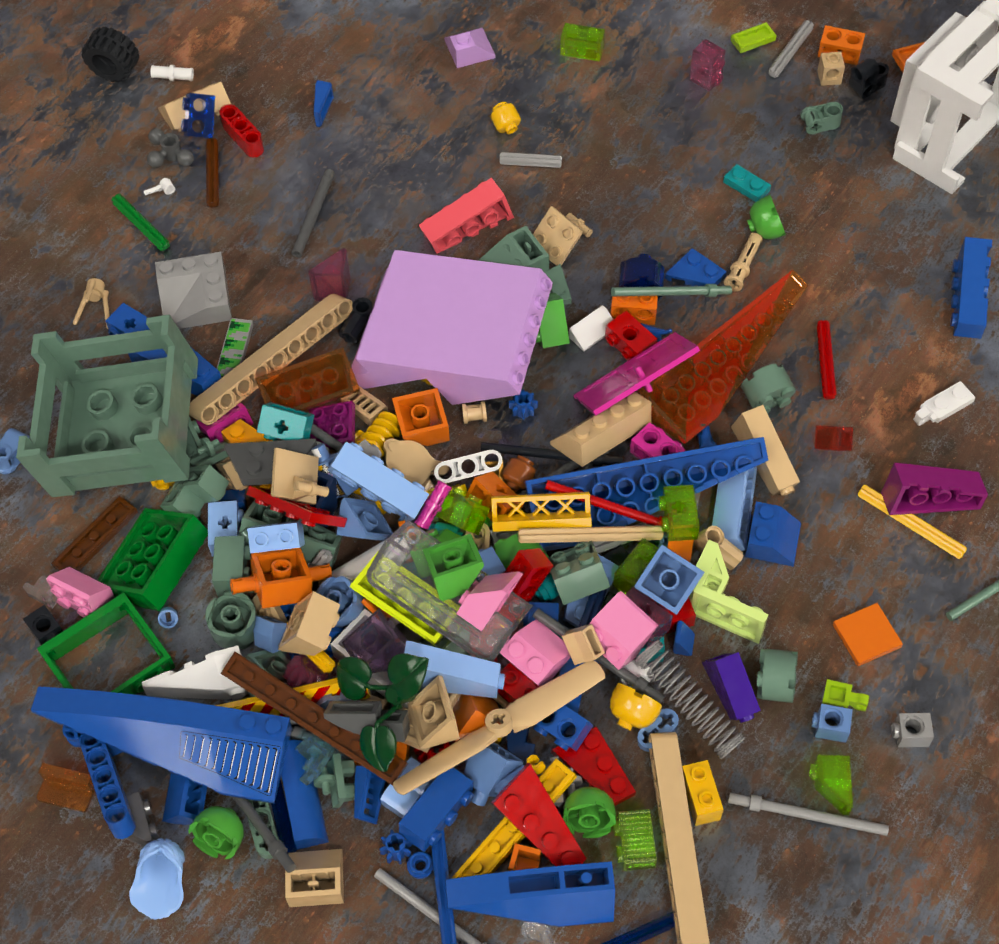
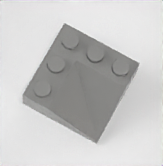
M221 252L155 262L162 314L170 315L179 329L230 321L232 313L226 270Z

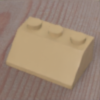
M217 82L158 107L170 129H178V132L190 128L189 123L196 121L199 124L209 120L208 115L215 113L216 116L220 115L221 107L231 103L222 82Z

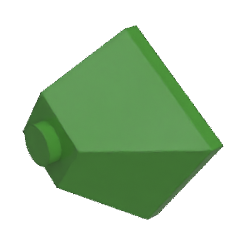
M471 533L422 549L440 602L463 595L484 567L483 560Z

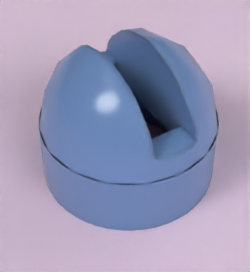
M172 607L161 609L158 614V623L164 628L174 627L178 622L177 611ZM166 612H170L171 621H167Z

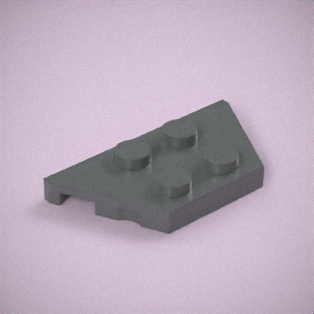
M316 439L224 444L225 451L243 486L272 484L274 448L308 455L311 449L317 446Z

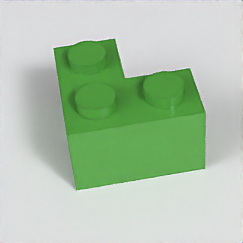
M556 293L549 294L536 338V343H539L542 348L570 343L563 298Z

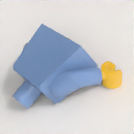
M502 737L497 738L498 740L483 751L465 760L464 775L474 781L473 787L475 790L471 802L476 805L485 806L488 797H496L524 767L523 760L498 745ZM530 755L527 758V763L531 764L536 774L543 773L546 769L544 762H539L540 759L537 755Z

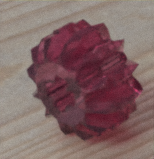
M300 654L299 656H294L289 661L283 677L287 680V685L294 688L328 680L329 673H324L308 657Z

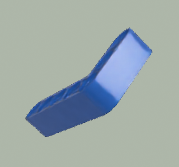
M83 733L79 738V743L103 817L115 838H128L135 831L136 825L113 760V756L122 753V751L112 745L101 743L96 738Z

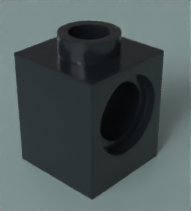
M45 605L23 618L28 629L40 645L63 632L61 626ZM50 627L47 631L41 632L44 628Z

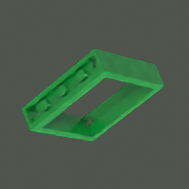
M124 592L37 648L62 687L74 689L55 661L128 614L160 659L111 692L134 695L144 691L142 687L143 681L164 672L172 671L175 665L171 656Z

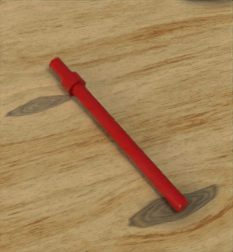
M547 480L545 489L555 493L583 492ZM590 494V505L652 526L660 525L663 527V532L665 530L670 532L671 526L687 528L670 522L669 518L660 515L656 517ZM576 499L585 502V499Z

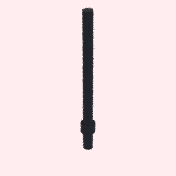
M487 442L481 443V451L495 450L501 454L573 461L558 450ZM602 454L590 463L593 466L603 467V465L622 463L623 457Z

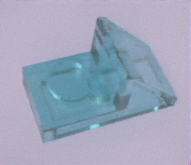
M319 737L305 738L295 748L296 751L307 759L302 766V769L305 771L299 780L306 786L321 774L336 748Z

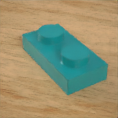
M738 164L723 179V183L755 202L763 198L771 189V184Z

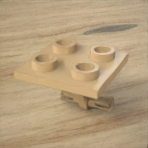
M551 206L533 235L549 254V260L556 266L559 264L562 266L581 235L584 234L588 238L593 233V230L586 226L585 221L581 218H576L572 213L564 216Z
M274 448L271 496L310 505L316 504L317 495L327 497L329 488L317 485L319 457Z

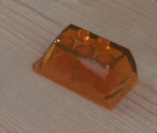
M343 347L255 378L264 404L272 402L300 411H307L360 391Z

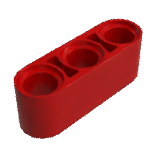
M227 104L221 107V122L227 134L249 157L254 158L262 155L264 147L261 133L235 105Z

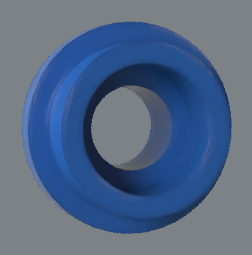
M416 852L407 861V870L416 879L427 878L434 869L433 859L426 852ZM422 862L426 866L424 869L418 870L416 869L417 863Z

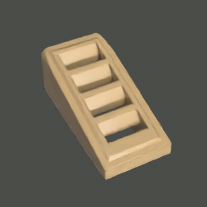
M358 385L340 398L341 402L351 401L350 399L358 393L359 396L353 400L355 403V414L368 426L372 425L380 412H388V407L382 401ZM361 399H364L359 405L356 404ZM368 403L370 404V405L367 406L365 409H363V407H364L366 404H368Z

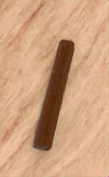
M208 138L206 140V202L210 208L219 205L218 143L216 138Z

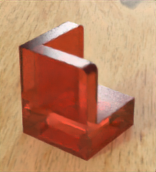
M816 425L815 449L852 451L853 427Z

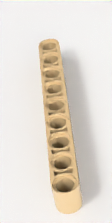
M337 294L328 295L192 400L189 415L206 425L216 422L346 320L353 310V302Z
M676 732L649 733L648 742L652 744V749H649L677 944H710L678 737Z

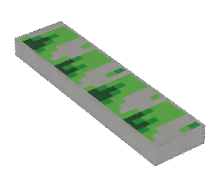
M230 319L216 368L220 372L221 378L244 361L254 326L253 320Z

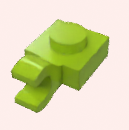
M827 679L822 704L848 708L850 705L856 710L866 711L869 695L851 692L853 686L851 684Z

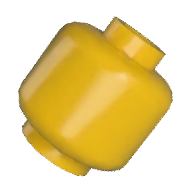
M500 102L492 109L490 117L499 133L512 134L518 130L517 126L521 122V117L513 104Z

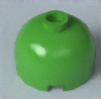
M771 195L757 200L750 209L751 219L747 220L751 232L756 231L763 239L769 240L786 235Z
M582 787L574 790L567 797L562 818L572 834L576 831L584 833L582 835L583 838H599L610 833L611 827L615 826L616 811L612 798L605 791L596 787Z
M211 806L201 811L194 818L188 829L189 834L192 832L195 836L192 840L193 843L202 852L214 858L218 857V853L227 855L225 859L232 858L238 851L244 837V827L236 812L222 806Z

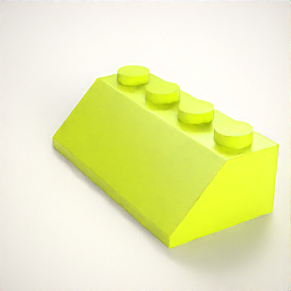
M379 551L350 585L351 589L433 645L438 643L452 626L458 616L456 613L460 608L449 599L440 602L436 590Z

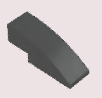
M330 701L324 712V719L338 727L360 735L365 726L375 727V722L389 710H382L381 701ZM396 710L380 725L389 727L395 734L397 742H405L410 731L408 710Z

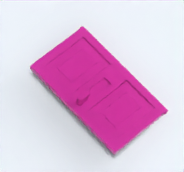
M674 332L580 390L573 397L596 416L641 387H644L648 393L652 392L653 388L649 382L693 356L700 349L696 344Z

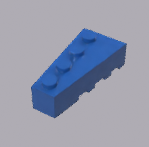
M965 237L958 258L953 260L952 272L955 273V277L952 279L951 290H955V295H952L951 308H954V313L951 315L950 326L954 327V336L981 339L985 331L988 310V298L986 297L990 279L987 277L991 266V257L987 256L992 248L991 239Z

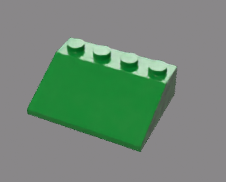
M145 508L97 581L109 586L116 597L124 592L132 604L145 609L160 611L175 586L179 583L183 573L191 564L195 554L203 545L204 540L208 536V530L193 514Z

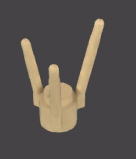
M92 278L87 281L83 299L73 321L74 325H77L83 309L89 300L97 302L102 298L105 320L110 316L108 305L109 292L104 290L105 284L102 280Z

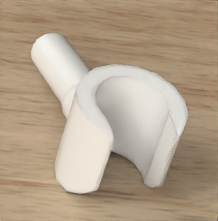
M163 178L159 183L160 185L144 190V194L146 196L163 190L165 194L169 195L175 192V187L170 179Z

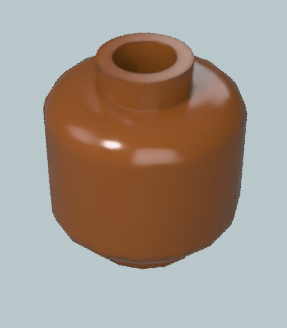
M517 455L516 458H510L501 473V478L514 492H517L518 489L525 490V481L533 480L536 474V470L533 467L534 463L520 455Z

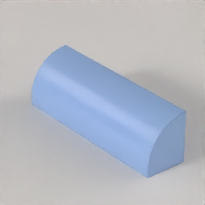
M753 467L718 483L712 526L719 527L724 533V538L741 551L747 549L757 467Z

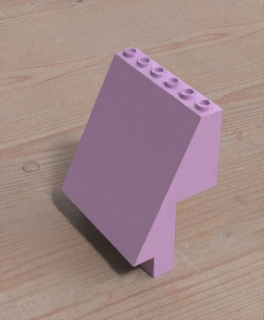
M394 250L348 377L363 389L427 379L435 388H438V391L452 405L520 395L553 282L540 268Z

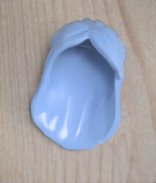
M158 838L147 843L140 851L135 878L129 891L131 904L139 912L154 920L169 917L170 914L176 912L183 901L182 872L183 863L185 862L184 852L176 842H172V840L167 838Z

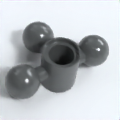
M154 128L149 132V141L154 145H161L162 149L160 151H151L147 155V162L151 167H160L164 162V158L168 161L177 160L182 166L192 164L194 160L193 153L188 149H181L179 138L176 134H165L159 128Z

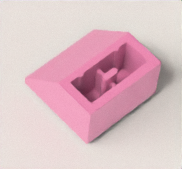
M71 567L55 572L46 579L51 587L50 591L57 598L56 602L65 609L71 607L77 610V613L83 618L115 598L109 586Z

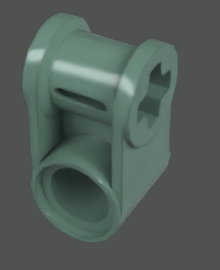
M829 102L803 109L800 117L805 121L807 133L817 134L839 128L843 106L838 102Z

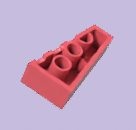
M491 177L487 181L480 183L470 192L463 194L458 200L443 207L438 213L426 218L419 224V227L431 247L438 254L461 243L464 237H474L479 234V230L487 226L491 229L498 226V221L504 218L509 221L514 216L504 193Z

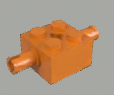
M301 548L251 553V576L231 578L230 588L232 595L254 591L258 595L262 609L294 604L312 593L313 581L326 580L332 577V570L329 563L308 567Z

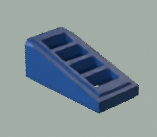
M317 80L315 84L314 118L316 127L322 126L334 98L330 82Z
M356 766L354 818L367 823L377 824L381 806L380 798L383 795L385 780L363 766ZM365 808L369 809V815L364 813Z

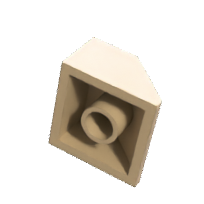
M314 591L294 606L278 650L315 656L322 650L325 651L331 642L330 631L336 626L340 614L337 613L340 604Z

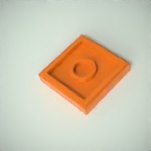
M878 603L833 622V627L857 667L903 646L902 641Z

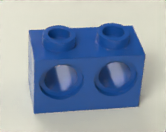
M564 705L554 712L555 716L552 722L545 723L543 719L533 727L534 730L545 737L548 733L556 738L554 743L567 751L570 747L577 752L592 729L593 724ZM574 725L576 727L575 734L572 737H566L565 730L569 726Z

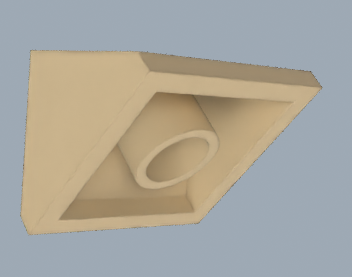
M438 675L413 701L407 704L420 749L460 739L443 676Z

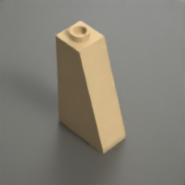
M764 405L743 412L731 428L739 441L764 437L769 461L756 467L772 496L777 494L786 496L794 492V487L800 480Z

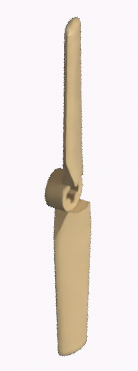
M594 660L585 662L516 699L506 709L490 711L485 717L486 726L469 733L393 782V788L397 793L405 795L483 751L498 740L497 738L511 733L512 729L516 733L534 726L605 679L604 670Z

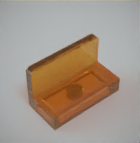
M42 763L39 774L44 781L37 795V800L86 813L95 792L90 775Z

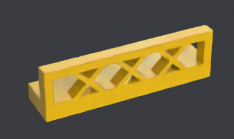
M590 492L491 496L493 532L519 531L520 528L592 527ZM574 499H585V511H574L569 505ZM550 500H557L562 505L557 512H549L544 506ZM526 501H532L537 506L533 513H525L520 507ZM507 502L513 507L508 514L497 515V503Z

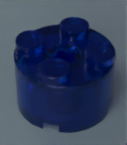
M645 253L623 261L620 264L619 287H664V266Z

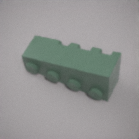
M254 500L242 517L239 534L245 528L247 529L252 526L299 520L286 517V513L273 511L270 509V505H260L255 503ZM303 524L305 545L300 548L306 563L312 562L320 550L326 549L330 550L333 555V559L329 563L332 569L337 560L342 536L318 524L315 527Z

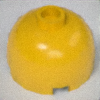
M617 683L610 698L611 712L619 719L617 724L631 731L632 727L642 729L653 724L661 712L662 705L645 694L642 695L635 692L636 690L629 686Z

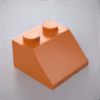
M438 388L392 398L401 435L404 440L415 441L425 446L450 441L449 425Z

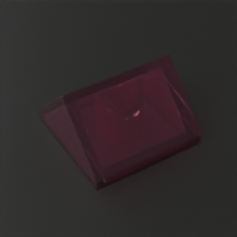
M342 248L308 271L313 298L316 301H322L330 294H337L348 299L351 275L347 250Z

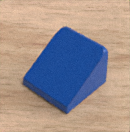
M226 490L220 502L237 500L239 509L246 511V490Z
M680 620L677 622L673 652L674 654L691 656L695 634Z

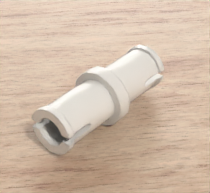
M152 65L151 78L169 79V81L173 82L175 80L193 81L194 69L175 67V65H170L169 67Z

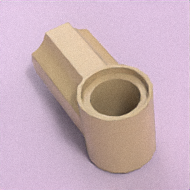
M710 526L694 535L693 545L701 553L708 542V538L718 543L725 566L729 570L734 569L744 556L740 549L724 538L723 531L717 526Z

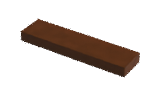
M119 496L51 563L52 566L58 571L68 567L80 571L138 513L137 508Z

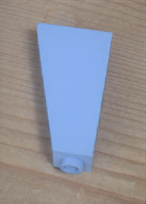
M406 641L404 653L429 659L426 676L420 690H423L438 675L443 676L447 693L497 699L498 689L503 690L505 674L500 673V663L413 641Z

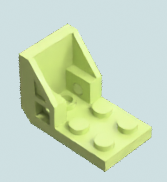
M708 540L696 564V567L705 573L689 596L696 617L759 644L769 614L764 613L762 609L756 606L750 607L743 604L733 596H725L723 592L728 584L729 575L718 543Z

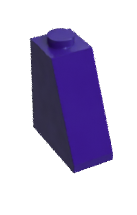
M739 652L724 653L703 661V667L730 720L739 719V722L742 723L755 718L753 714L761 710Z

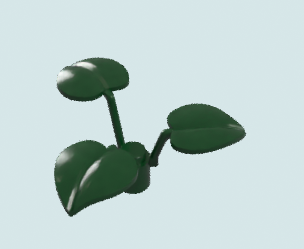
M407 653L395 655L390 660L387 670L389 680L394 683L391 685L369 684L368 682L372 676L371 668L360 658L345 657L338 662V685L346 698L359 700L365 696L366 688L370 690H385L387 701L394 705L375 722V727L365 726L360 734V748L363 756L370 765L379 771H388L397 749V740L393 731L387 726L380 725L396 710L401 709L403 703H408L415 699L426 676L429 659L426 657H418Z

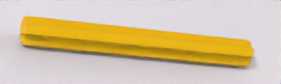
M863 485L858 492V496L889 515L882 494L868 485ZM914 514L889 515L958 559H961L967 550L966 546Z

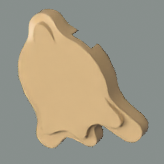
M390 438L383 444L386 467L390 470L392 468L399 470L405 475L404 478L411 483L415 481L423 485L426 480H430L429 476H435V467L442 462L435 460L424 446L415 441H399ZM441 466L439 468V476L446 475L449 471V466Z

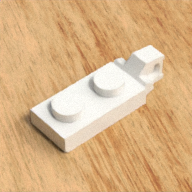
M960 381L921 404V409L915 413L916 415L913 420L918 426L929 420L939 423L972 404L976 397Z

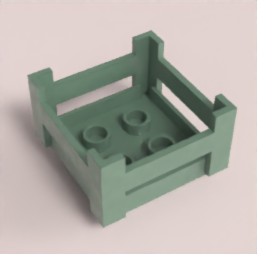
M170 315L146 318V325L150 330L68 342H64L56 331L33 335L31 355L39 364L30 437L28 438L26 435L19 436L16 458L52 498L75 495V491L157 480H164L165 483L189 480L190 458L186 454L191 386L192 379L197 378L198 358ZM163 349L167 354L165 358L85 369L79 362V360ZM55 386H57L62 392L54 458H49L46 454Z

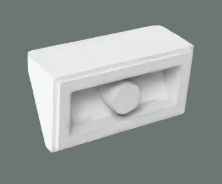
M602 305L569 329V338L584 352L605 337L606 325L614 319Z

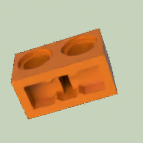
M825 25L817 57H820L821 53L841 52L844 63L857 65L866 33Z
M612 296L611 316L615 319L624 311H627L641 324L655 325L658 296Z

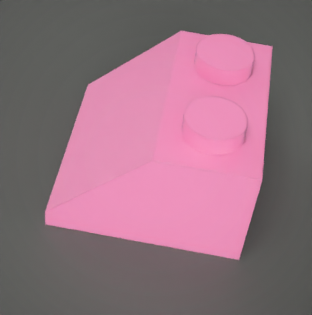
M517 571L487 575L480 583L475 581L458 601L461 607L456 614L480 631H483L501 610L523 574Z
M622 591L618 592L590 622L605 652L603 656L618 670L637 657L658 627V624Z
M536 619L517 631L499 652L508 662L539 687L550 682L571 657L564 641Z

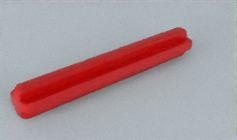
M819 320L817 322V337L823 397L826 400L835 399L837 393L830 323L828 320Z

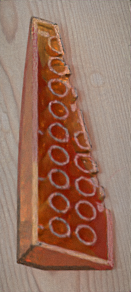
M791 270L697 344L700 349L699 352L649 382L653 388L652 392L648 393L644 387L640 389L638 394L651 401V423L686 444L716 420L806 290L808 284L794 270Z

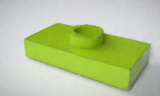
M766 22L731 35V42L741 54L776 41L777 35Z

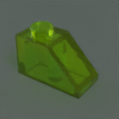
M817 755L814 764L810 765V778L815 780V789L843 815H849L853 808L850 756Z

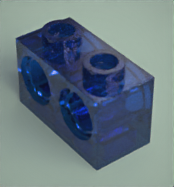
M187 93L186 97H183L182 110H185V119L181 121V131L184 132V136L213 138L215 95ZM196 99H199L203 104L200 111L195 110L193 107V102ZM195 120L201 123V130L198 133L192 129V123Z

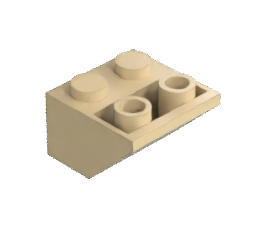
M342 849L288 853L296 865L295 870L287 873L285 870V898L289 907L344 903Z

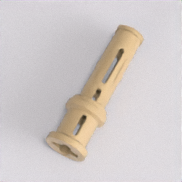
M751 233L749 235L748 241L738 260L731 265V272L724 279V285L731 286L732 291H740L743 288L744 279L750 274L749 266L763 240L762 236L758 233Z

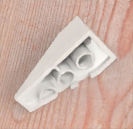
M239 646L205 655V661L197 664L190 661L184 664V668L179 672L167 671L142 682L146 695L151 697L237 700L249 694L247 690L220 674L234 652L241 655Z

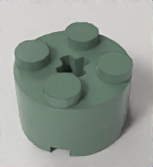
M777 364L762 367L753 373L754 378L750 381L746 378L741 384V388L751 407L756 408L764 405L767 414L771 411L770 408L775 406L783 408L792 402L790 398L796 391L782 364H780V367Z
M229 591L224 593L223 596L215 597L207 606L205 618L215 643L223 648L239 646V649H246L254 641L253 630L256 616L258 615L254 604L247 595L243 593L232 595V592Z
M768 648L760 650L757 698L793 703L798 652Z

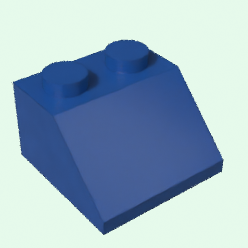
M756 501L745 557L794 567L801 522L781 506Z

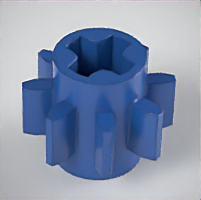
M522 389L520 395H514L513 400L509 401V408L513 409V416H518L524 420L529 416H534V409L538 408V401L534 400V393H529Z
M391 829L390 835L387 838L381 837V841L385 846L379 850L381 855L388 854L387 863L390 864L394 860L398 861L401 865L402 859L405 856H411V851L407 848L413 844L405 840L401 834L394 833ZM398 843L400 849L394 850L393 844Z

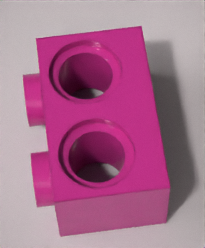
M650 422L631 439L630 453L639 460L686 451L680 442L672 440L663 429L655 427Z

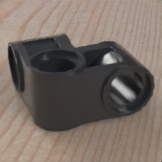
M867 58L851 68L848 84L863 99L868 98L874 92L885 87L889 66L885 63H877L875 59Z

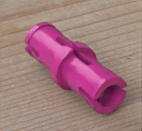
M438 480L429 498L424 502L425 505L414 523L428 530L438 511L441 512L443 508L441 506L452 487Z

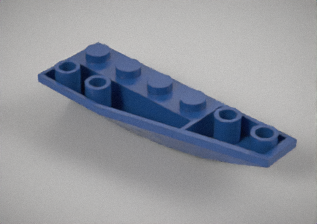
M612 861L523 869L445 880L448 909L556 927L614 922L615 883Z

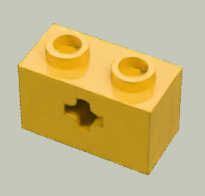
M708 760L682 766L687 801L694 825L698 826L721 820L724 809Z

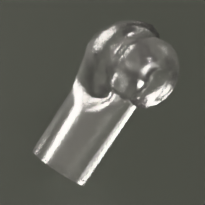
M532 922L522 924L521 933L524 937L540 942V944H555L548 926Z

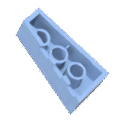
M345 442L327 470L350 487L355 489L357 486L360 487L361 494L367 499L380 501L381 509L388 514L393 513L400 516L398 521L405 520L407 524L414 520L429 496L424 491L425 487L415 481L409 482L404 478L405 475L397 469L392 468L390 470L383 465L384 462L374 455L368 456L362 452L363 448L358 444Z

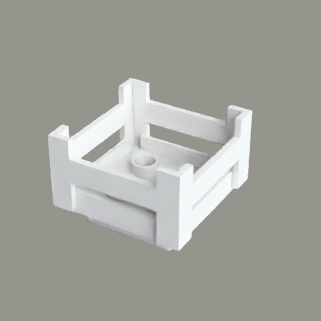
M999 0L983 1L968 17L955 12L906 60L890 119L891 122L900 127L892 159L950 194H953L965 180V177L953 171V169L996 124L999 125V69L993 86L984 81L999 66V32L996 34L999 26ZM962 114L970 117L971 119L957 132ZM928 144L926 152L923 153L921 150Z

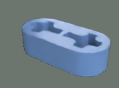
M662 709L653 724L640 729L637 737V744L640 749L646 752L652 749L651 743H644V735L649 737V733L675 732L679 721L675 711L672 709ZM662 717L665 719L672 718V726L666 724L660 729Z

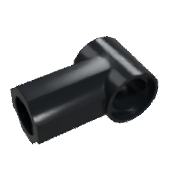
M358 298L353 302V310L339 331V336L347 343H357L365 330L373 308L372 302L368 298Z

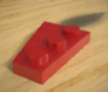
M597 726L590 730L577 752L570 747L567 751L560 746L551 749V754L555 757L558 756L569 768H573V772L581 776L589 784V787H596L605 791L612 798L614 806L635 796V789Z

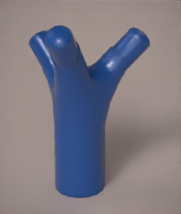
M642 323L657 338L658 342L662 340V335L672 333V329H659Z

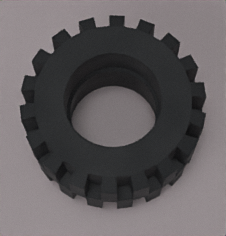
M98 27L92 32L82 48L81 56L84 59V63L97 76L111 82H122V80L125 81L138 62L139 51L135 47L134 42L128 36L122 34V32L116 31L114 28Z

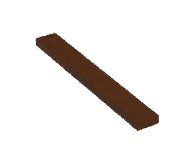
M237 652L233 653L220 673L391 785L400 778L408 765L406 761L395 755L388 771L382 772L377 770L363 756L360 748L359 734L345 730L324 719V708Z

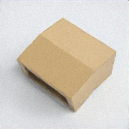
M592 624L568 630L562 635L574 665L596 660L605 653Z

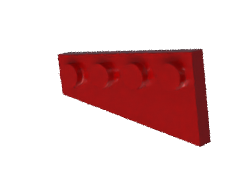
M251 485L248 487L246 495L255 498V503L264 506L271 505L270 509L276 512L284 513L285 511L286 517L296 520L302 519L301 523L304 525L315 527L316 523L345 527L347 518L343 516L330 515L329 511L311 507L310 504L272 497L271 490L268 488Z
M527 763L491 803L537 849H540L541 853L554 866L582 864L586 860L584 853L531 764Z

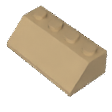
M633 392L600 414L592 415L551 440L550 445L583 467L641 431L649 422L651 423V401L637 392Z

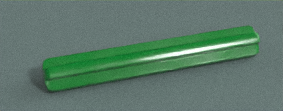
M116 194L112 197L113 205L160 251H165L170 247L169 241L121 194Z

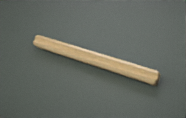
M660 525L520 528L518 531V541L520 543L662 540L664 532L663 527Z

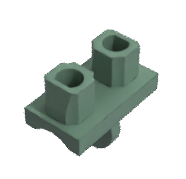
M207 437L202 438V446L196 449L198 455L190 459V466H212L225 459L228 455L224 444L228 443L226 441L220 443L218 439L210 442Z
M340 753L332 754V760L327 762V768L319 769L320 776L315 777L313 783L315 787L322 788L323 795L331 794L332 808H340L343 802L355 799V783H344V777H352L354 775L355 766L354 760L341 759Z

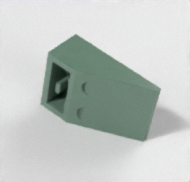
M527 226L507 234L478 260L540 268L543 272L549 270V254Z

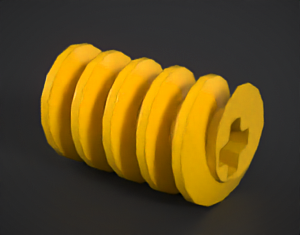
M386 411L380 412L378 418L374 419L372 425L367 428V431L362 434V437L357 440L356 444L366 439L371 445L374 444L379 448L382 453L381 457H383V444L390 438L399 437L401 434L397 416Z

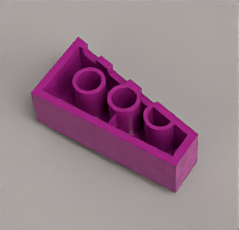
M895 462L881 491L889 515L977 510L982 508L988 496L980 473L977 471Z

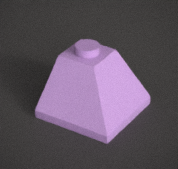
M483 28L444 37L457 68L495 58V53Z

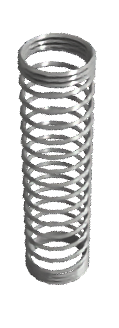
M660 640L655 641L635 659V662H637L638 666H641V669L650 667L647 671L649 676L657 672L652 682L663 678L658 684V688L669 684L663 694H668L675 690L669 697V701L682 695L674 707H679L688 701L682 707L680 713H685L694 707L686 716V720L700 713L694 719L691 726H695L706 719L697 729V733L712 725L703 735L702 739H706L718 731L709 741L708 745H712L723 738L714 748V752H717L718 757L723 759L746 736L740 732L720 746L734 732L736 726H733L715 739L731 722V720H727L709 733L725 716V713H723L703 727L719 710V707H716L698 720L714 703L712 700L692 714L708 697V694H706L686 708L702 691V688H699L680 702L697 684L696 681L674 696L691 678V675L668 690L686 669H683L673 678L662 684L680 663H677L663 675L656 678L675 656H672L664 664L651 672L657 663L669 652V650L665 651L645 666L663 647Z

